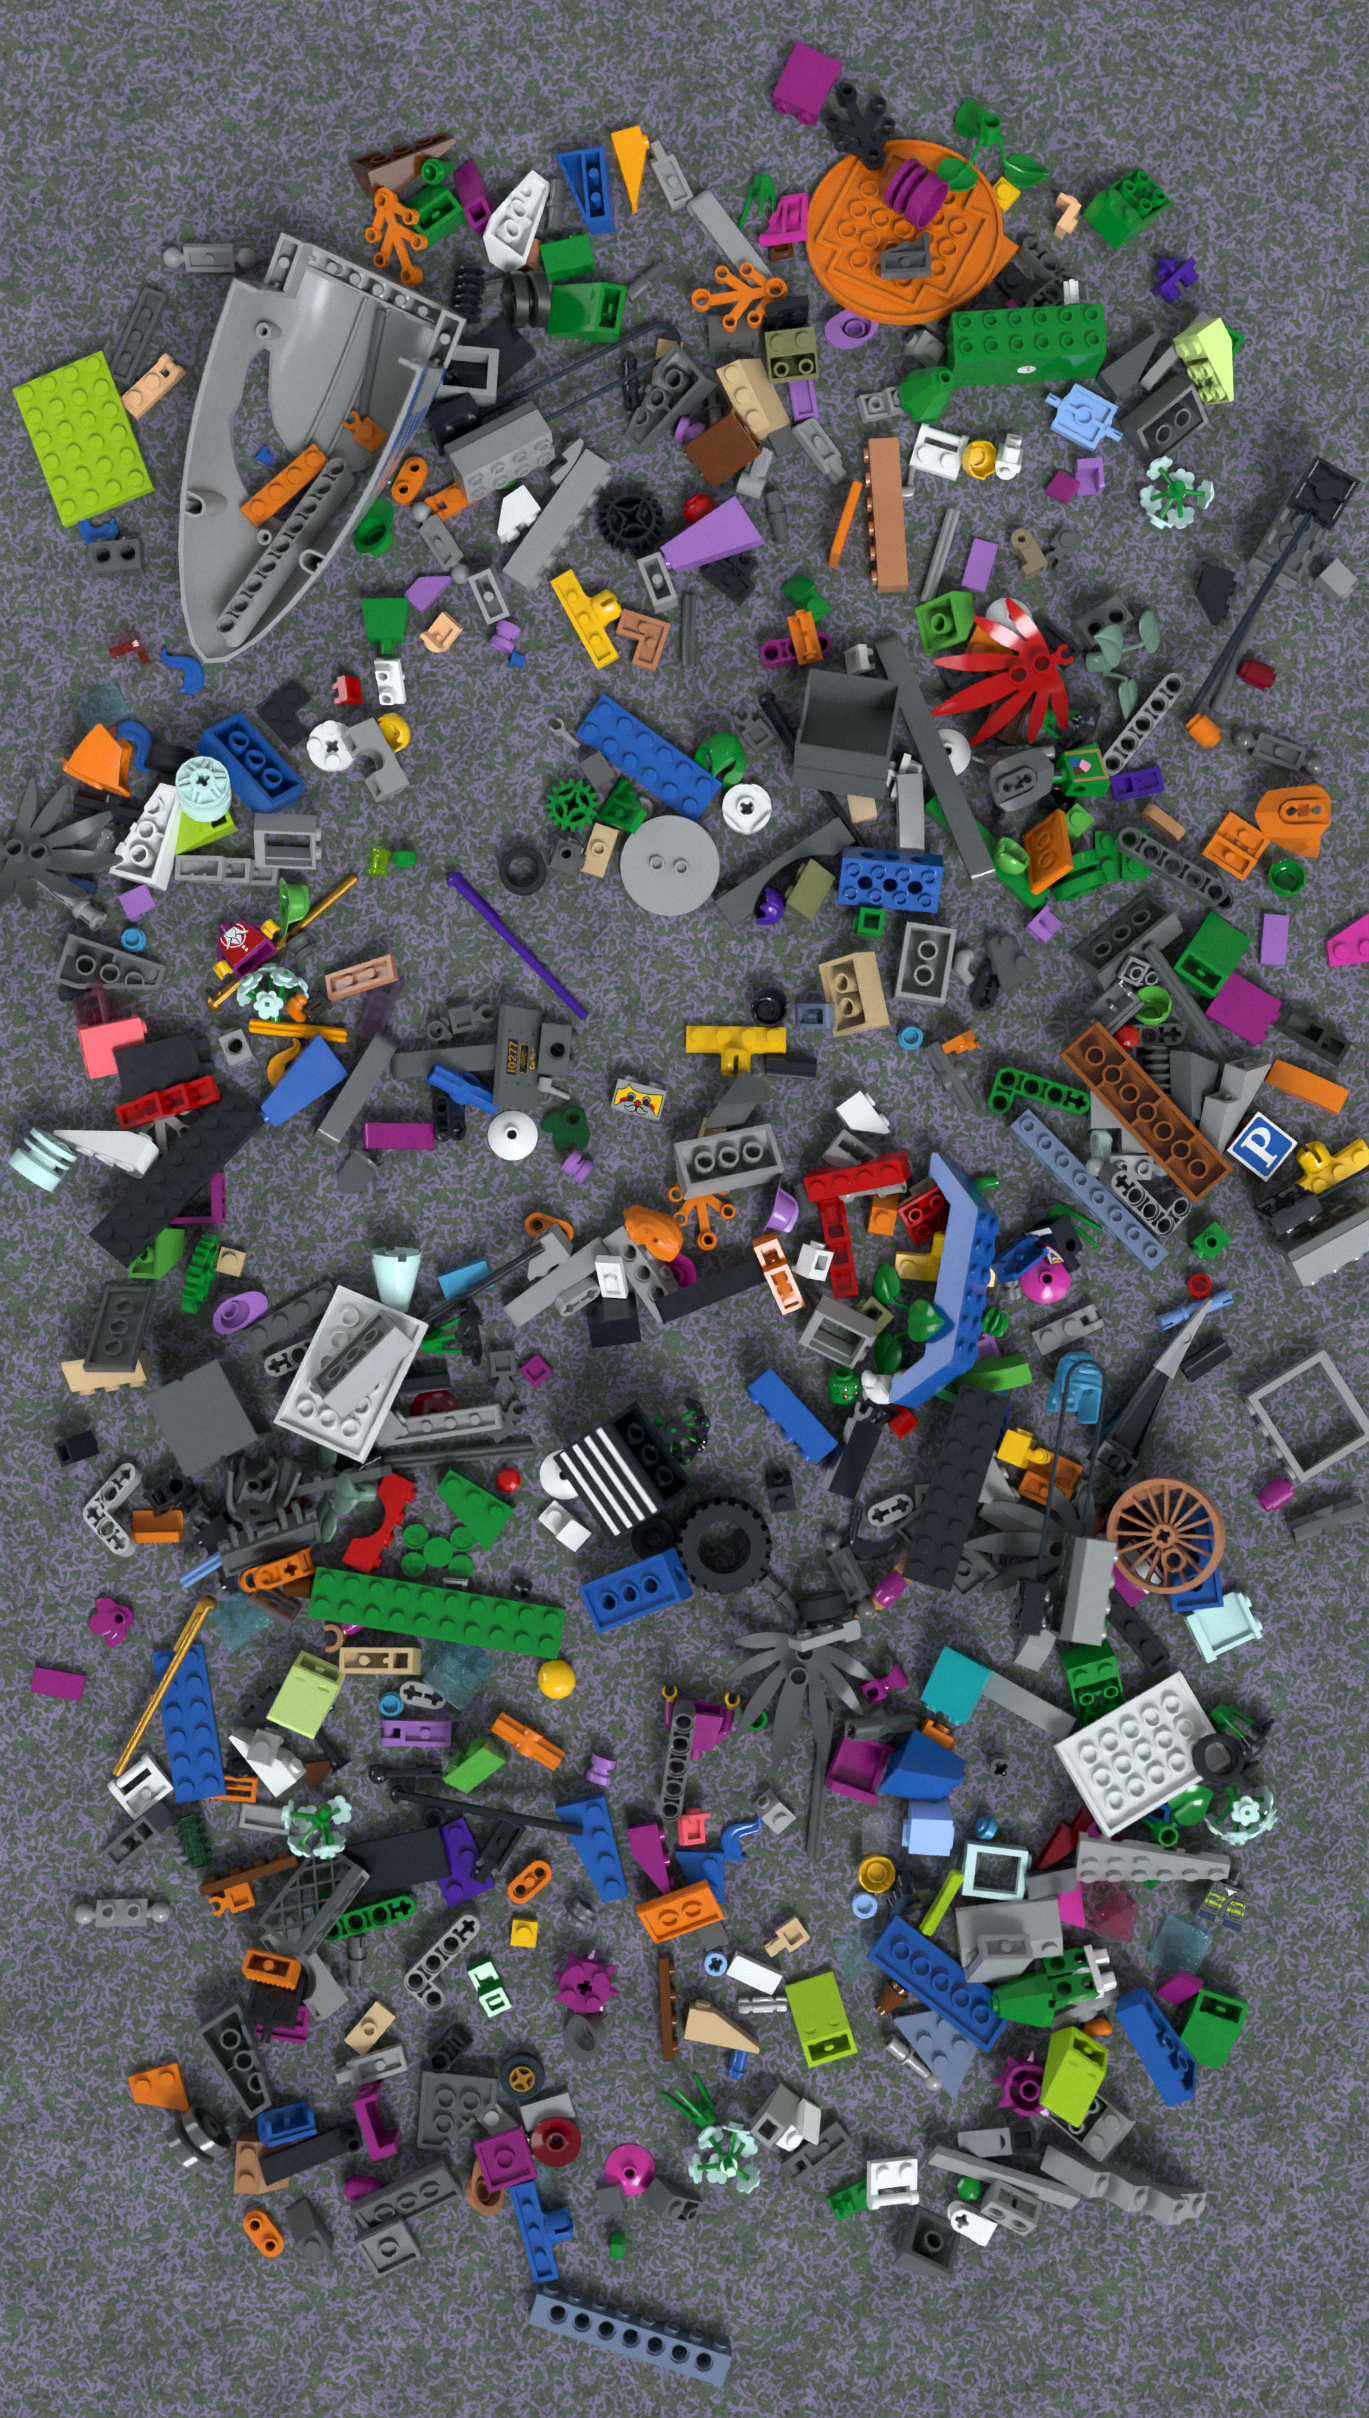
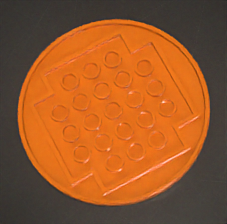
M912 139L889 140L883 148L885 162L878 170H867L861 163V158L850 154L838 162L821 180L808 207V237L805 241L806 254L810 267L822 288L831 298L848 311L870 321L883 324H922L940 319L957 311L970 302L988 282L996 267L1001 251L1003 238L1002 213L992 186L975 165H972L971 169L978 173V180L975 186L964 192L948 191L946 199L936 216L927 226L918 230L904 219V213L897 215L893 209H889L883 204L887 187L896 172L910 158H915L921 165H925L929 169L928 175L936 173L939 164L947 158L961 159L966 165L969 163V160L959 153L935 143ZM929 232L931 278L881 280L880 253L890 248H896L907 240L909 243L921 239L922 233Z

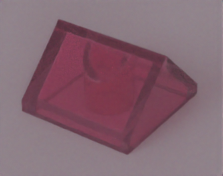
M98 987L72 1000L78 1026L83 1024L93 1026L117 1020L111 992L103 987Z
M1126 1891L1085 1917L1096 1935L1131 1943L1139 1906L1130 1893Z

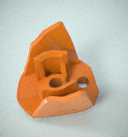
M99 723L83 739L71 757H62L61 762L63 766L61 769L97 789L103 790L104 788L107 791L129 798L131 790L127 785V778L133 748L122 737L119 740L114 739V736L117 734L116 729L118 728L115 723L109 724L106 728Z
M1312 783L1305 786L1267 791L1261 798L1255 811L1258 826L1265 837L1298 856L1317 858L1320 852L1321 836L1330 825L1331 798L1322 788L1323 784ZM1321 807L1319 814H1313L1314 808ZM1292 810H1298L1294 815L1289 816Z

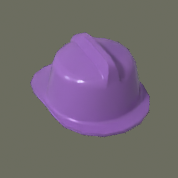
M845 309L826 323L824 328L825 337L829 343L840 349L861 347L875 334L879 323L862 318Z
M783 1175L780 1178L774 1208L763 1232H765L767 1227L790 1232L798 1217L799 1207L796 1199L780 1188Z
M248 1291L238 1295L234 1293L223 1294L217 1298L213 1307L210 1308V1313L213 1316V1326L220 1334H229L250 1326L266 1313L268 1301L265 1295L258 1291Z

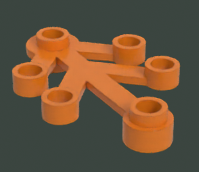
M379 188L374 196L377 212L372 227L367 228L365 231V238L369 243L380 242L382 239L381 229L385 218L388 228L381 251L377 252L373 257L374 264L378 268L388 267L394 244L402 266L400 272L401 281L406 286H417L423 279L422 270L419 266L411 264L403 238L408 240L415 250L425 249L428 240L424 234H417L400 224L395 213L402 216L403 222L407 225L417 224L419 213L416 209H409L399 203L396 193L390 188ZM410 213L412 214V220L409 218ZM373 231H374V233H375V238H374V239H373V237H372V232H373ZM418 238H419L420 241H421L420 246L418 245V242H417Z
M745 262L739 268L740 278L746 281L751 279L760 286L759 288H750L732 275L727 267L719 266L715 270L716 282L719 284L726 283L736 291L710 294L706 289H697L692 294L691 304L696 311L705 312L710 306L738 302L730 314L725 315L722 320L723 329L726 332H733L737 327L738 319L750 303L755 299H762L755 311H751L747 315V325L755 329L761 325L762 316L765 314V306L770 302L786 298L787 285L779 278L767 279L756 271L751 263ZM747 268L751 271V273L744 274L742 270ZM724 272L727 276L720 278L718 273ZM777 289L779 294L773 295L770 291ZM704 300L706 304L700 306L697 304V301ZM757 317L759 320L753 323L750 321V318ZM727 320H732L734 322V325L727 326L725 322Z
M679 1182L667 1192V1198L671 1202H678L683 1199ZM673 1190L678 1191V1199L672 1197ZM729 1190V1191H725V1192H720V1193H718V1194H719V1195H725V1194L729 1193L730 1190ZM712 1194L687 1199L679 1211L672 1215V1218L675 1220L677 1215L683 1217V1222L679 1224L682 1227L687 1224V1216L696 1205L700 1232L695 1238V1244L702 1251L713 1249L717 1243L716 1235L710 1230L706 1204L716 1210L722 1219H731L735 1215L733 1205L724 1204ZM725 1207L731 1210L729 1216H726L723 1212ZM705 1236H709L711 1238V1243L709 1245L705 1244L704 1242Z

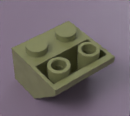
M814 326L771 331L763 334L765 360L770 385L819 379Z
M810 859L807 865L802 863L796 874V886L790 885L784 896V902L786 903L785 911L810 925L836 878L812 859Z

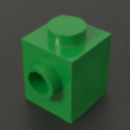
M861 907L859 913L853 916L852 929H856V936L881 939L886 910Z
M1216 1221L1208 1223L1189 1241L1192 1246L1190 1250L1199 1260L1202 1258L1204 1260H1211L1232 1239Z

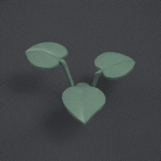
M1150 610L1145 611L1140 617L1139 633L1142 640L1139 643L1122 648L1123 634L1121 628L1117 624H1111L1101 629L1094 636L1102 652L1088 653L1086 658V667L1090 673L1103 672L1104 677L1110 676L1122 681L1119 685V700L1125 725L1130 723L1138 710L1140 702L1139 689L1134 679L1128 680L1126 676L1111 672V669L1119 665L1121 653L1143 647L1144 645L1148 654H1152L1157 650L1160 642V629L1154 613Z
M319 1444L317 1451L319 1469L323 1473H327L329 1470L330 1473L335 1472L339 1476L336 1482L334 1503L330 1504L329 1499H324L317 1510L321 1540L323 1544H327L326 1542L332 1539L336 1531V1513L339 1516L347 1514L359 1501L373 1502L377 1495V1486L372 1481L353 1483L348 1473L340 1472L334 1468L337 1461V1451Z

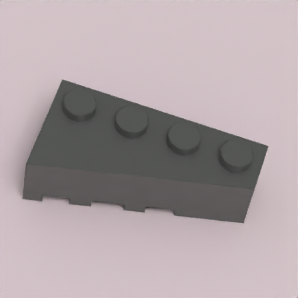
M239 1997L199 2024L195 2034L245 2113L251 2119L272 2105L274 2094L251 2024L248 2021H244L246 2009L242 1997Z

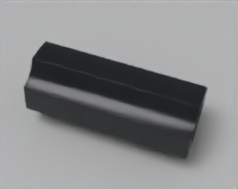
M767 1054L765 1076L815 1080L817 1058Z
M1218 1337L1180 1363L1179 1368L1189 1382H1194L1233 1355L1224 1339Z
M448 1368L406 1373L399 1388L400 1396L451 1389Z

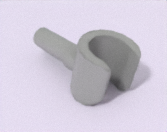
M913 466L909 467L907 486H902L903 501H911L914 498L915 488L913 480L915 467Z
M556 718L561 728L555 730L550 726L552 733L555 736H562L578 749L581 744L569 734L564 722L560 718Z
M545 1077L538 1079L539 1091L555 1094L569 1100L570 1094L551 1087L552 1079Z

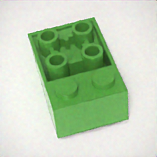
M490 1734L485 1738L482 1735L478 1736L470 1743L471 1746L465 1754L461 1750L450 1759L451 1762L445 1769L446 1774L443 1778L447 1784L468 1793L507 1762L508 1756Z

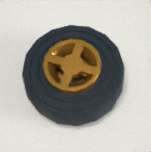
M518 2052L511 2055L504 2061L500 2070L502 2088L508 2096L516 2100L533 2098L541 2091L545 2082V2069L542 2062L537 2056L529 2052Z

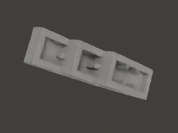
M922 773L897 774V828L895 829L897 851L925 853Z
M176 855L174 880L210 884L279 887L281 868L255 867V860L251 858Z
M994 1672L983 1693L986 1697L1062 1740L1068 1737L1077 1721V1718L997 1672Z

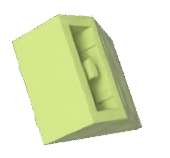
M1221 318L1193 324L1173 339L1176 345V352L1183 359L1187 367L1188 376L1195 382L1198 388V395L1206 405L1233 401L1232 340Z
M301 1650L267 1715V1719L314 1739L340 1691L346 1673H339L338 1666Z

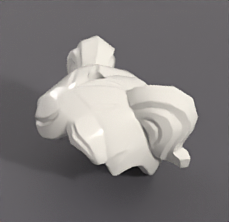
M898 1369L892 1375H875L871 1371L865 1370L861 1377L863 1386L861 1393L864 1400H867L869 1397L875 1403L889 1404L892 1378H899L907 1370Z

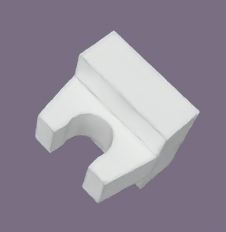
M858 644L844 651L847 674L859 675L875 669V664H870L868 656L873 654V649L867 648L866 644Z

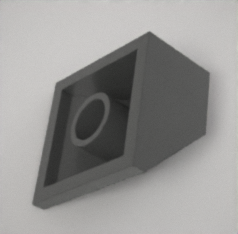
M917 2206L899 2242L894 2264L916 2275L950 2277L961 2233L953 2229L951 2222Z

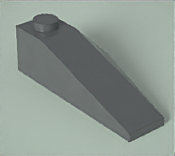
M677 343L659 361L655 369L657 372L654 379L645 390L644 400L641 406L637 407L624 434L640 454L676 425L682 416L685 417L701 404L718 385L704 367Z
M68 929L53 981L77 989L159 990L166 965Z

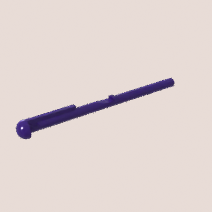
M460 872L450 873L446 881L449 888L454 886L566 1005L583 1020L588 1015L587 1011L536 959L534 953L531 950L528 951L499 920L500 916L462 877L463 874Z

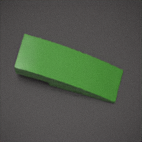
M1020 1352L1000 1360L997 1359L996 1355L975 1361L971 1369L951 1384L957 1387L956 1392H958L961 1382L994 1392L1033 1383L1028 1362L1023 1353Z

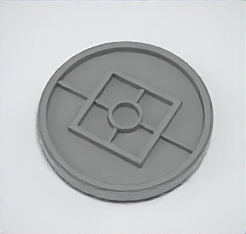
M666 815L644 822L638 828L635 835L631 834L622 851L620 871L627 892L638 905L658 915L677 916L695 910L710 897L719 879L720 858L714 840L702 826L685 817Z

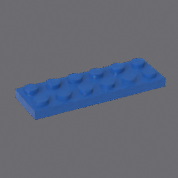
M605 693L602 694L575 734L597 752L600 751L605 758L685 818L697 822L724 784L717 777L712 778L708 770Z
M204 1643L191 1645L160 1702L176 1803L216 1797L228 1793L224 1778L225 1771ZM173 1649L152 1653L157 1686H159L176 1651H172Z
M893 1915L865 1956L986 2053L990 2051L1009 2021L1008 2019L999 2018L995 2012L991 2011L989 1997L993 1994L992 1990L982 1982H966L963 1967L897 1915Z

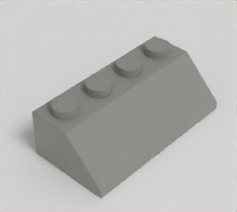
M770 1123L674 1143L677 1179L684 1200L776 1181L780 1179L784 1170Z
M380 1309L310 1382L321 1399L344 1418L357 1408L358 1403L366 1395L371 1394L375 1390L376 1385L384 1377L392 1373L394 1367L402 1359L410 1355L415 1343L384 1310Z
M1056 1896L1030 1901L1026 1899L955 1908L957 1945L962 1967L970 1966L980 1954L977 1941L980 1934H1029L1033 1959L1063 1955V1938Z

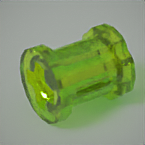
M370 848L372 855L370 866L366 869V874L387 878L389 874L386 872L389 857H392V852L379 848Z

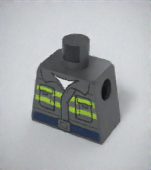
M1230 1867L1228 1879L1218 1881L1208 1879L1191 1908L1192 1913L1198 1918L1241 1934L1249 1896L1245 1888L1238 1886L1242 1872Z

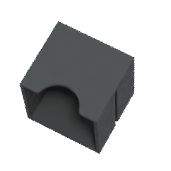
M810 668L802 719L795 743L793 786L884 800L898 724L903 683Z
M234 1357L215 1359L183 1376L184 1378L177 1379L144 1397L185 1477L203 1472L228 1459V1456H233L274 1434L264 1416H249L240 1404L234 1388L242 1377V1372Z

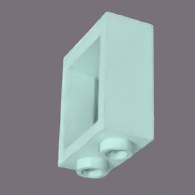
M965 1839L961 1871L964 1875V1880L959 1888L961 1894L1007 1901L1023 1900V1895H1026L1024 1874L1026 1869L1030 1870L1031 1854H1028L1025 1846ZM977 1852L1019 1857L1015 1891L973 1886Z

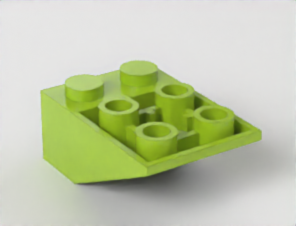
M229 808L227 813L220 819L211 822L196 821L188 817L182 810L174 858H176V855H183L239 831L231 809Z
M833 1970L785 1986L809 2068L858 2053Z
M1074 2026L1051 2033L1039 2103L1073 2126L1080 2127L1106 2074L1109 2050Z

